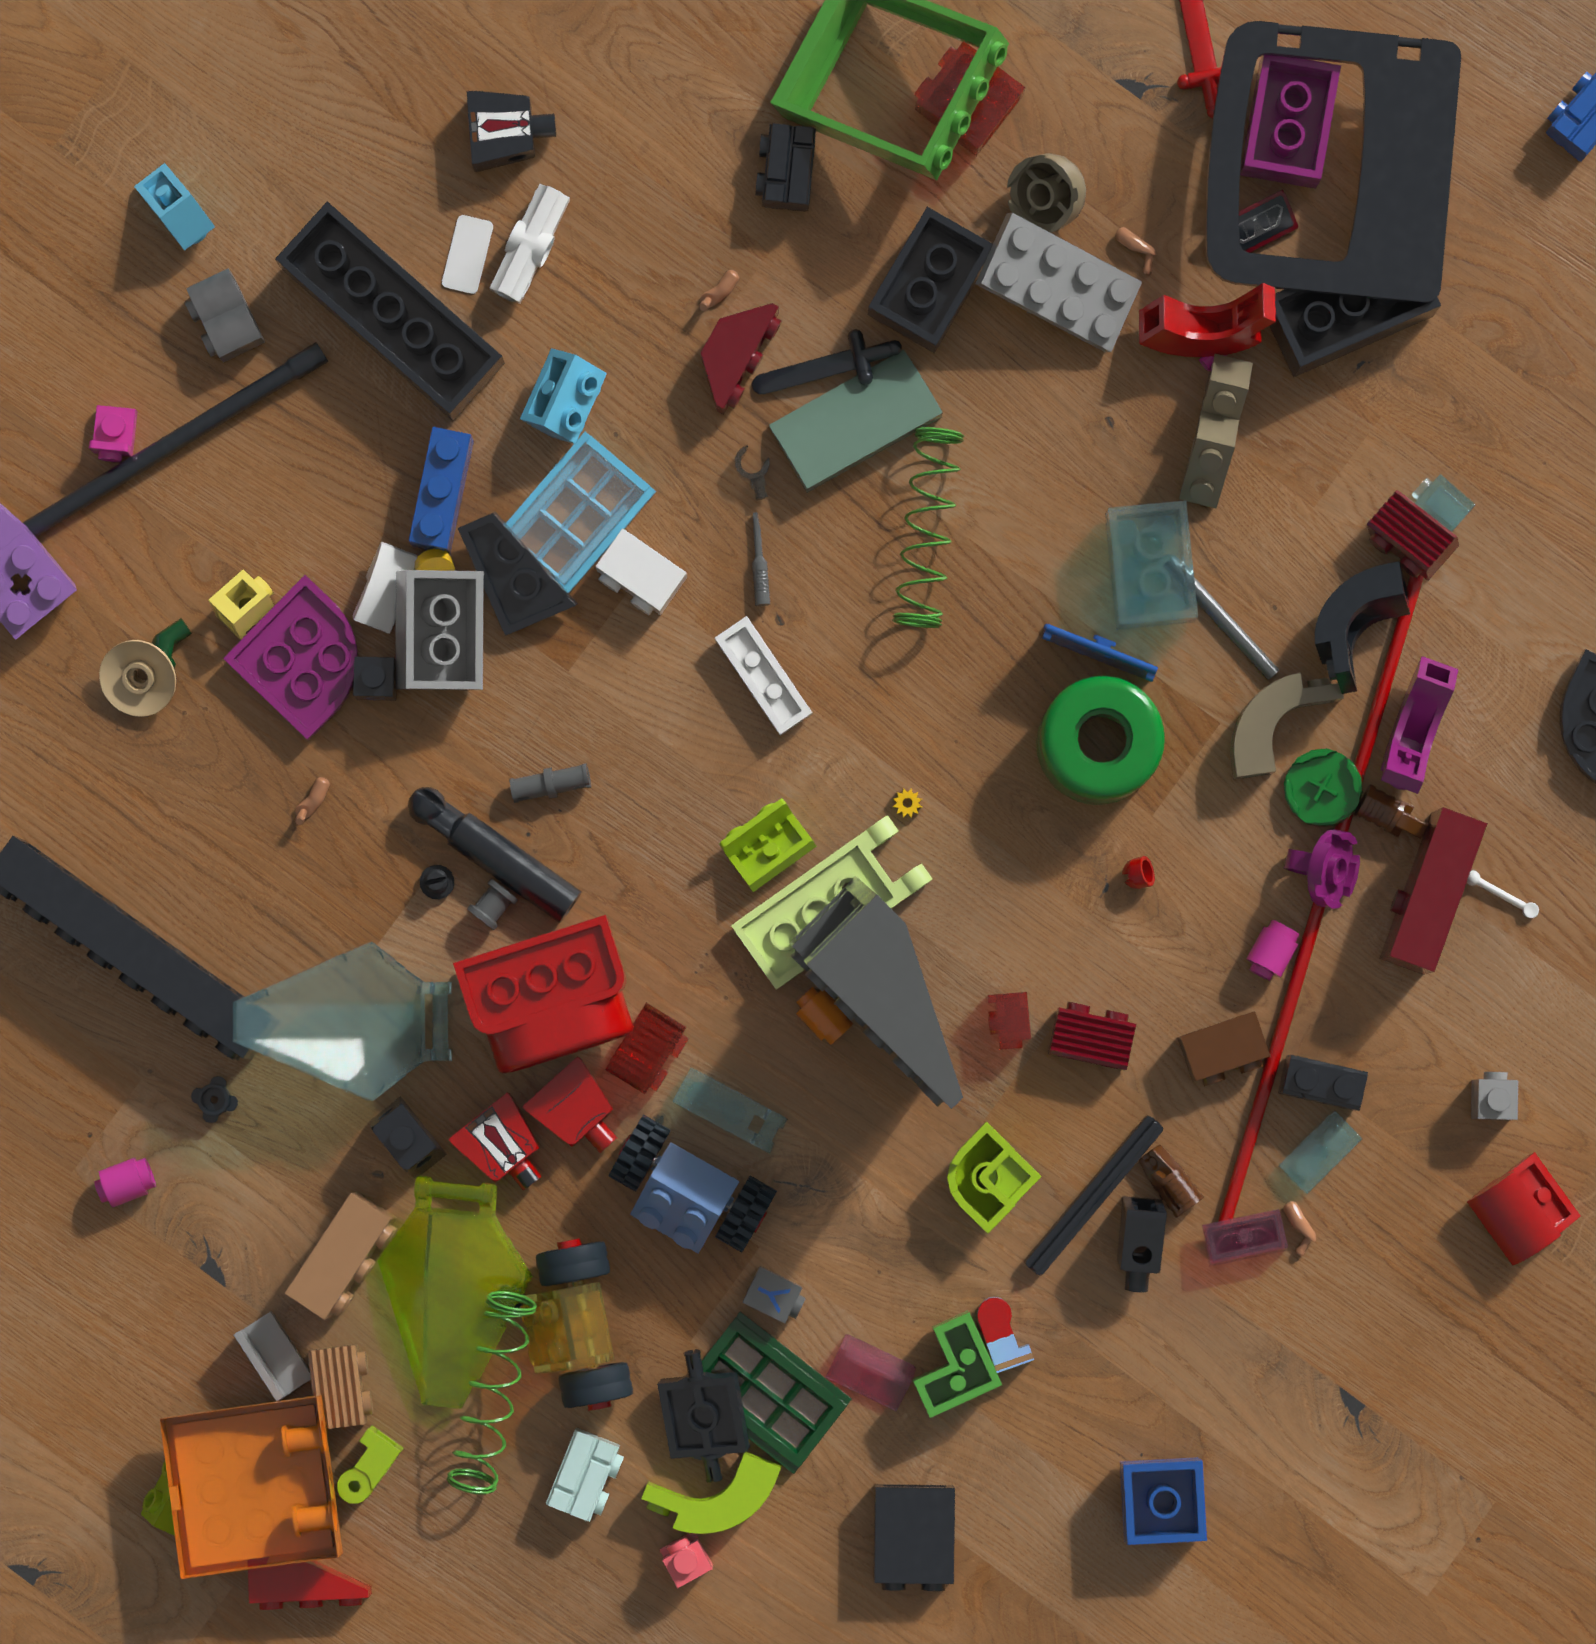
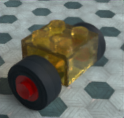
M580 1238L557 1242L558 1249L536 1255L541 1286L545 1287L568 1283V1287L524 1295L532 1299L537 1305L535 1313L521 1317L529 1336L528 1356L534 1366L535 1374L584 1367V1369L561 1374L558 1378L562 1392V1402L565 1408L588 1406V1411L608 1408L612 1406V1400L632 1395L633 1387L627 1363L619 1362L600 1365V1363L614 1361L600 1282L584 1283V1279L610 1273L606 1245L601 1241L581 1244ZM522 1303V1307H521V1308H531V1307H529L528 1305H525V1304Z

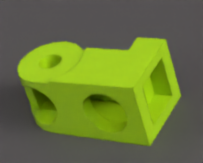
M373 1425L367 1429L359 1441L368 1447L357 1464L345 1471L337 1482L339 1496L350 1504L361 1503L372 1494L404 1449Z

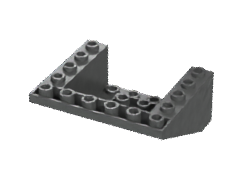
M855 876L789 942L795 949L790 956L807 972L805 975L822 992L825 990L834 1000L838 996L840 997L834 1004L851 1021L854 1019L862 1028L866 1024L868 1025L863 1033L879 1049L883 1048L889 1055L893 1052L897 1054L892 1062L908 1078L911 1077L921 1091L937 1107L944 1101L952 1109L963 1098L907 925L874 891Z

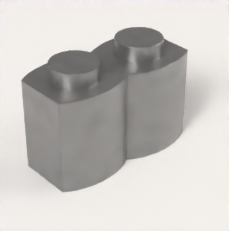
M229 268L186 288L190 299L184 301L194 322L202 321L207 333L201 335V338L211 357L217 354L224 363L265 343Z

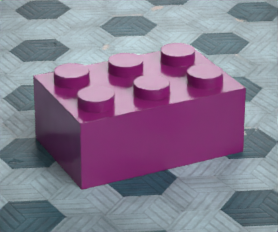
M1262 56L1258 67L1242 158L1241 176L1317 188L1322 178L1341 65L1300 58Z

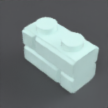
M576 1428L546 1505L589 1522L593 1513L601 1516L609 1493L602 1491L607 1477L616 1479L624 1456L617 1454L620 1445Z

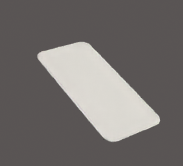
M466 215L458 217L442 279V285L445 288L470 294L477 292L493 230V224L490 221Z

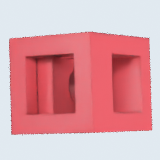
M688 1533L659 1549L663 1555L662 1561L677 1589L713 1569V1564L695 1533Z

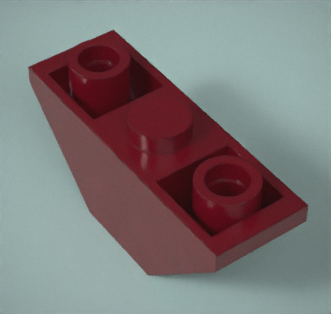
M770 303L720 318L701 351V360L717 412L724 415L728 406L735 409L745 391V388L740 386L747 372L752 375L755 373L764 355L758 352L765 338L770 341L773 340L782 323V320L777 318L779 306Z

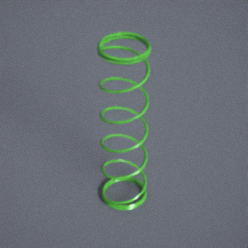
M921 427L915 430L916 433L914 435L919 439L913 444L915 451L928 460L953 469L933 470L916 474L910 478L909 484L918 493L949 505L912 510L905 515L904 519L912 528L944 541L909 546L901 551L900 556L909 565L937 575L939 578L909 581L899 585L895 591L903 600L937 614L895 613L892 615L894 617L892 620L895 623L907 626L939 628L942 626V620L937 617L943 615L940 610L913 601L903 596L899 590L908 585L944 581L947 577L942 573L909 561L904 557V553L915 548L947 545L952 541L947 537L912 524L908 517L923 511L954 508L956 504L926 493L915 487L912 482L918 477L958 472L961 469L956 465L928 456L917 448V444L922 441L959 444L964 441L963 438L965 436L961 432L954 430Z
M507 1291L489 1293L486 1303L492 1309L510 1315H500L485 1311L483 1314L488 1317L500 1318L519 1328L525 1335L524 1344L518 1348L508 1350H493L482 1346L475 1348L477 1351L492 1353L507 1360L517 1369L518 1376L514 1381L502 1385H486L475 1381H469L468 1384L472 1387L488 1389L500 1395L510 1405V1412L503 1418L494 1420H479L469 1416L460 1417L464 1422L481 1424L493 1430L502 1439V1447L500 1450L486 1455H472L457 1450L452 1452L457 1457L475 1459L486 1465L494 1473L495 1479L484 1472L472 1469H454L447 1474V1482L452 1487L471 1494L486 1495L493 1493L497 1489L498 1474L489 1463L481 1458L495 1456L505 1449L506 1440L496 1428L489 1424L501 1422L509 1418L514 1412V1406L508 1397L496 1389L511 1386L522 1377L521 1370L517 1364L505 1356L504 1353L516 1352L526 1347L529 1343V1336L523 1327L509 1318L532 1315L536 1312L537 1308L536 1303L532 1299ZM492 1299L514 1300L531 1308L509 1307L499 1304ZM452 1477H474L484 1480L491 1485L488 1487L470 1486L460 1483Z

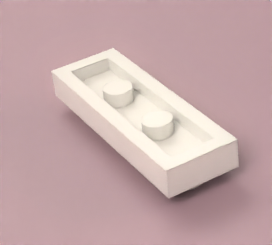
M747 616L714 638L780 736L812 715V711Z

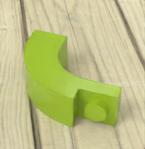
M744 1452L732 1481L725 1489L713 1496L706 1498L688 1497L648 1481L641 1499L648 1501L647 1509L658 1514L669 1516L670 1511L678 1513L673 1529L695 1534L720 1532L744 1522L763 1505L775 1485L781 1465L752 1453Z

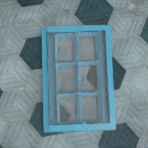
M585 431L576 444L567 451L506 524L564 589L570 593L610 547L621 529H625L656 491Z

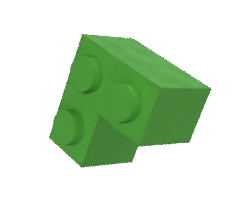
M968 1310L932 1326L948 1363L912 1379L930 1418L1002 1385Z

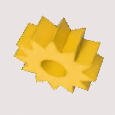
M904 788L903 793L896 792L898 798L892 799L896 802L892 808L898 809L897 814L902 813L903 818L907 814L910 818H912V813L919 814L917 809L922 808L919 804L922 799L917 798L918 792L913 794L912 788L908 792ZM910 799L912 806L909 808L904 807L903 800Z

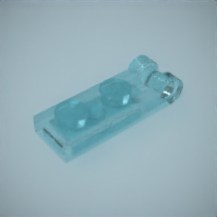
M692 1067L673 1100L679 1106L769 1154L775 1145L772 1142L779 1128H784L788 1120L786 1117ZM754 1115L765 1120L758 1134L748 1129Z

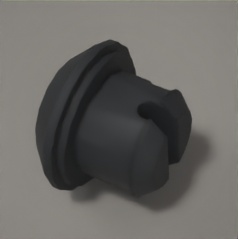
M432 865L422 872L420 888L427 897L443 899L452 892L454 877L447 867Z

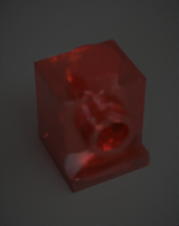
M1027 992L987 995L986 1004H994L995 1011H988L990 1035L997 1034L999 1050L1023 1048L1022 1040L1031 1039Z

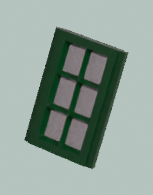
M741 1311L702 1360L703 1372L712 1374L737 1372L748 1438L793 1474L800 1468L852 1400L851 1397Z

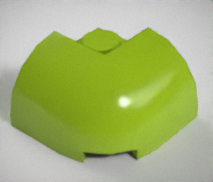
M985 1122L957 1151L950 1162L947 1179L950 1193L958 1205L988 1234L1042 1176L988 1122Z

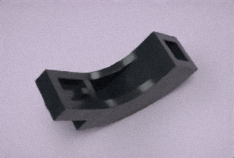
M1399 561L1369 568L1346 580L1331 594L1320 611L1315 627V646L1322 665H1327L1330 681L1337 680L1342 694L1357 692L1353 649L1359 636L1368 627L1379 621L1410 615L1406 581Z

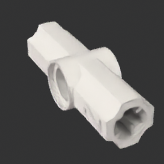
M539 184L522 221L519 220L510 234L505 247V252L507 253L490 286V291L511 302L521 304L537 268L543 266L555 240L553 235L570 201L568 196L550 186Z

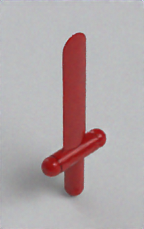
M1179 0L1194 72L1179 76L1177 85L1182 90L1202 87L1207 114L1213 119L1221 67L1217 68L1203 0Z

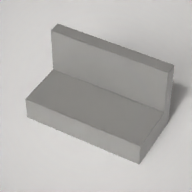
M272 1311L234 1334V1337L276 1401H279L311 1380L309 1367Z

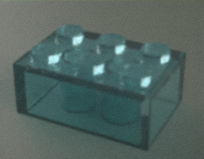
M1186 501L1108 508L1105 513L1116 630L1195 622L1198 618Z

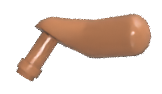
M1122 227L1118 229L1115 234L1116 240L1131 251L1146 254L1142 271L1144 274H1151L1153 255L1157 256L1154 247L1127 228Z
M727 270L716 287L701 295V303L699 305L701 311H707L710 307L717 305L732 292L739 281V275L736 271Z
M316 778L309 796L297 805L295 811L297 815L295 818L296 824H304L305 819L310 817L324 801L330 786L326 778Z
M1290 1201L1284 1205L1283 1210L1292 1227L1305 1236L1295 1252L1303 1256L1310 1242H1316V1233L1304 1217L1298 1204Z

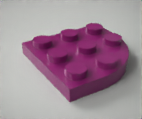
M304 575L223 659L309 741L332 718L348 698L354 685V657H358V650L352 627L343 612L315 583Z

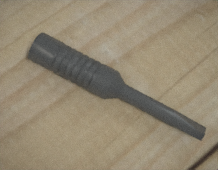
M754 512L755 559L752 562L755 606L771 605L768 567L762 552L759 516L757 512Z

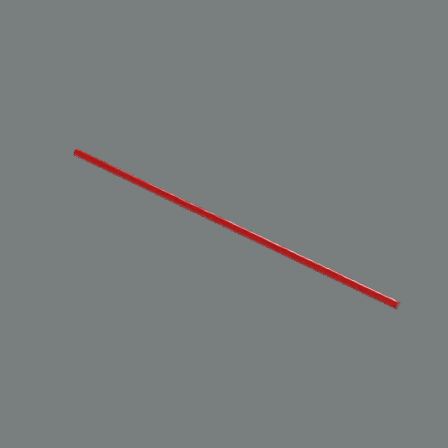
M1420 574L1417 578L1410 575L1407 585L1410 615L1397 618L1354 765L1361 776L1362 784L1424 579ZM1353 814L1349 819L1337 824L1335 830L1348 832ZM1314 902L1269 1048L1270 1056L1266 1058L1218 1219V1227L1232 1224L1326 907L1317 906Z

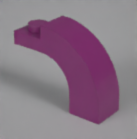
M1421 656L1402 701L1386 747L1380 771H1383L1381 781L1389 783L1400 790L1419 793L1424 782L1427 762L1437 729L1455 689L1458 669Z

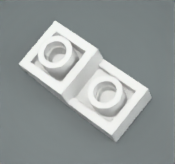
M380 542L366 575L367 583L352 615L355 621L390 634L396 620V572L414 570L417 555Z

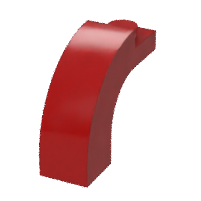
M1262 283L1236 300L1216 306L1190 305L1162 295L1139 310V344L1158 352L1184 357H1210L1215 354L1228 355L1254 347L1262 342L1261 330L1276 322L1275 288Z

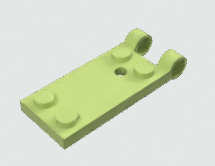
M888 815L731 925L776 990L804 971L790 956L795 949L789 942L842 890L844 884L849 883L855 876L874 891L891 909L933 880L921 863L893 883L871 853L872 850L899 832Z

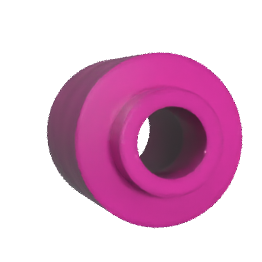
M1271 920L1268 927L1264 926L1246 958L1252 964L1249 970L1268 981L1271 980L1273 975L1281 978L1298 947L1296 940L1299 934L1293 929L1275 920Z
M134 1157L100 1170V1179L94 1181L101 1202L109 1201L112 1208L148 1195V1190L156 1187L154 1175L146 1158L136 1160Z

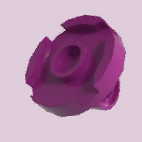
M1328 830L1320 837L1312 853L1288 849L1284 869L1307 875L1308 891L1311 900L1317 906L1331 909L1340 908L1342 906L1340 899L1342 896L1350 897L1358 879L1360 856L1353 855L1352 845L1358 844L1357 840L1350 832Z

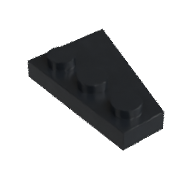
M496 512L458 528L476 571H484L483 587L505 636L578 604Z

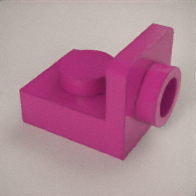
M97 405L93 440L89 442V449L94 454H98L99 460L121 462L122 456H133L138 413L136 409Z

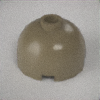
M1045 153L1026 158L1014 167L1008 178L1007 188L1011 187V200H1008L1011 212L1048 232L1063 229L1079 216L1085 205L1087 189L1084 177L1078 167L1064 156Z

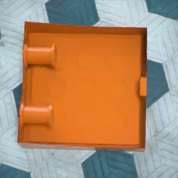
M322 1395L170 1416L160 1419L181 1579L338 1558L343 1554ZM269 1557L266 1565L248 1567V1559Z

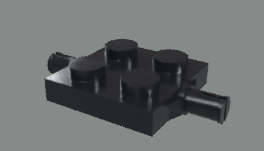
M695 1349L694 1352L693 1350H688L684 1352L688 1374L683 1377L663 1378L657 1384L670 1458L691 1457L703 1460L706 1482L711 1483L713 1479L714 1482H718L723 1479L719 1458L726 1454L744 1453L750 1448L737 1372L718 1374L703 1372L701 1351Z

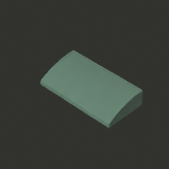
M904 349L898 355H893L871 367L873 381L870 384H861L858 381V376H855L769 425L806 493L912 435L917 428L926 427L942 418L943 412Z

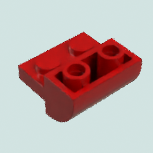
M1535 1152L1527 1155L1504 1175L1494 1179L1467 1201L1512 1266L1521 1263L1547 1247L1561 1236L1560 1233L1581 1217Z

